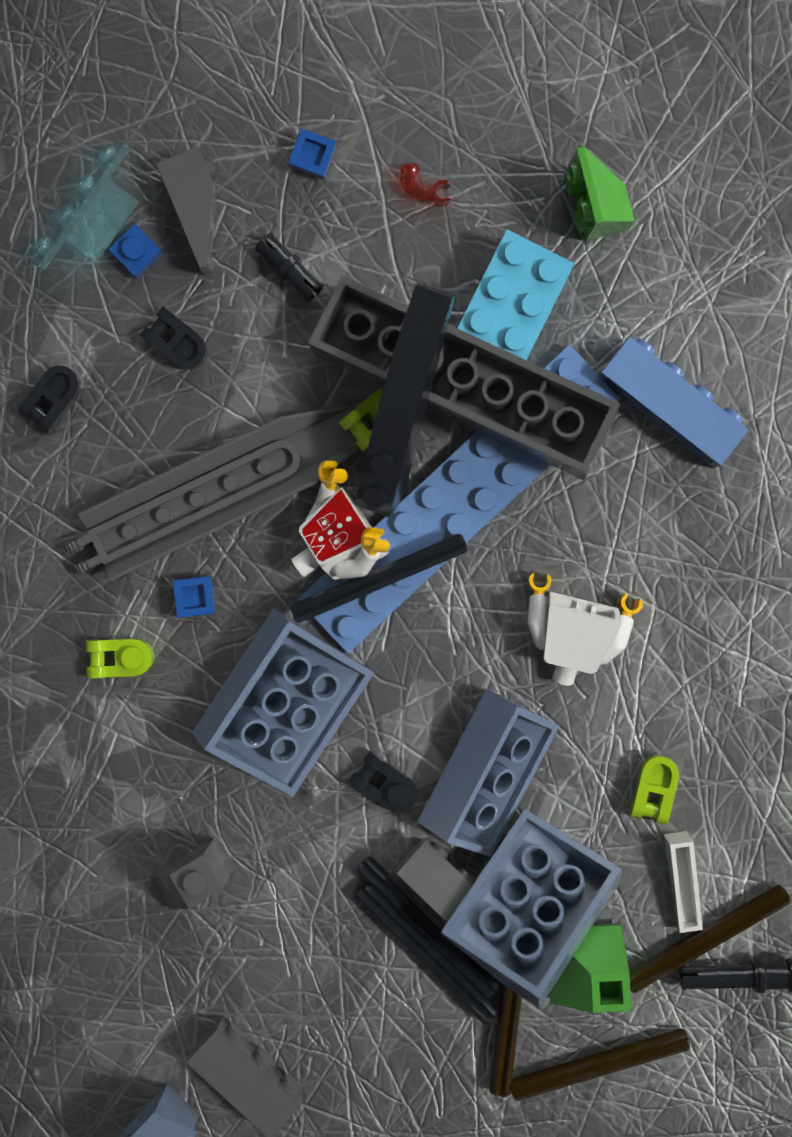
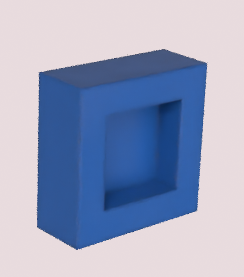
M301 128L288 162L289 167L324 180L335 153L337 141Z
M136 224L109 248V251L136 279L163 254L161 249Z
M212 576L173 581L177 618L216 613Z

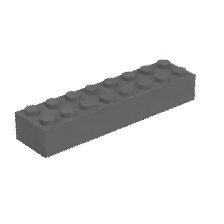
M341 276L308 344L315 355L384 387L408 306L347 277ZM448 324L427 407L585 481L618 413L620 403Z

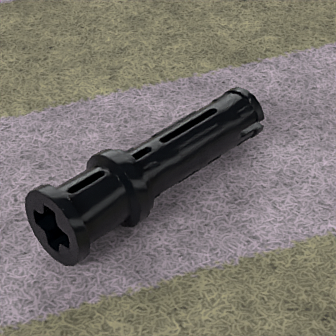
M787 958L785 962L765 963L761 959H754V961L750 962V965L682 966L679 968V977L682 980L680 983L681 990L752 988L758 994H763L765 990L787 989L789 993H792V958Z

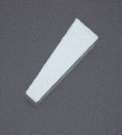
M687 831L664 834L677 929L680 933L703 930L694 842Z

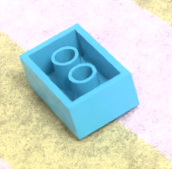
M507 229L457 329L527 360L575 263Z

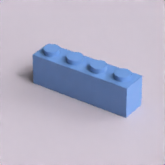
M629 337L600 372L599 376L613 391L710 467L716 468L721 466L749 431V429L742 425L743 418L730 408L726 407L723 410L712 401L714 399L713 394L703 386L696 384L694 387L683 378L684 372L678 366L669 361L664 364L653 355L655 353L654 348L640 338H637L635 341Z

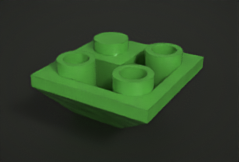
M585 147L577 148L568 165V173L564 174V181L568 195H574L578 209H575L573 214L578 232L583 231L586 241L628 231L635 220L626 185Z
M620 923L598 924L591 927L550 991L551 1004L591 1013L631 1011L630 975L622 925Z

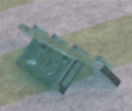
M116 141L113 145L109 143L102 149L97 157V162L100 164L92 175L86 174L78 183L75 189L78 195L70 206L66 204L59 210L53 221L56 224L55 228L48 237L43 235L35 244L32 250V254L35 256L31 263L45 270L65 241L97 263L139 203L137 199L110 179L130 150L126 143Z

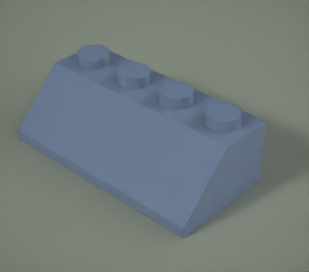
M486 689L417 822L446 843L492 857L560 725L496 692Z

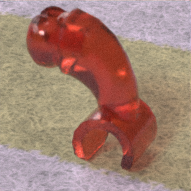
M406 163L402 165L401 177L399 179L402 187L409 195L421 201L433 202L438 207H446L451 202V198H440L436 194V191L439 189L446 190L451 187L447 180H439L430 188L423 183L419 174L420 167L418 164Z

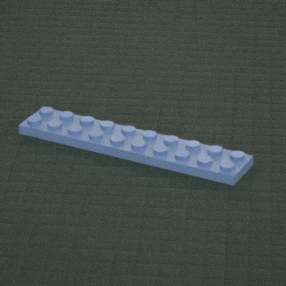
M570 344L544 368L616 402L620 400L617 394ZM476 431L397 506L390 518L385 517L374 527L384 529L385 532L380 539L387 540L390 544V549L387 551V555L375 562L370 571L456 534H461L467 543L550 464ZM447 561L314 618L349 654ZM325 573L297 600L301 601L353 578L334 580Z

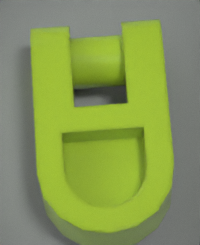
M383 388L371 394L338 422L345 431L349 429L358 440L356 445L362 452L368 448L372 429L368 430L360 419L365 415L374 425Z
M136 638L86 640L85 652H89L90 666L86 667V678L142 675L152 667L155 657L154 651L149 643ZM104 651H115V665H105Z
M653 755L642 763L634 795L630 802V817L639 819L642 816L654 818L655 823L667 825L679 781L678 767L670 758L664 755ZM649 792L660 794L657 804L647 801Z

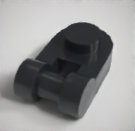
M162 306L156 314L158 319L150 329L146 327L140 336L178 367L185 370L199 368L207 358L208 349L205 341L199 334ZM171 327L177 333L167 343L162 339V336Z
M57 365L49 368L21 403L18 413L26 419L32 418L39 424L38 428L47 435L52 434L81 392L79 376L75 371L66 366ZM45 397L54 403L48 412L40 406Z
M369 751L363 759L366 763L359 773L354 772L348 780L353 787L392 812L402 813L409 810L417 799V789L411 778L372 751ZM377 772L386 776L380 787L371 782Z

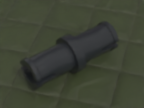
M272 233L266 234L264 236V239L267 241L266 244L260 240L255 247V251L260 253L277 270L276 276L281 281L287 280L304 297L306 302L312 301L315 298L312 295L313 291L318 295L322 291L324 284L319 282L302 265L303 260L297 254L292 255Z

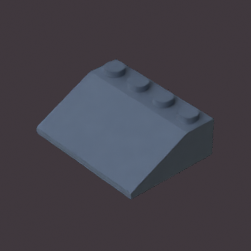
M273 608L192 734L205 751L293 797L374 675V672L308 628Z
M524 809L441 931V934L506 987L540 1009L618 887L622 869Z

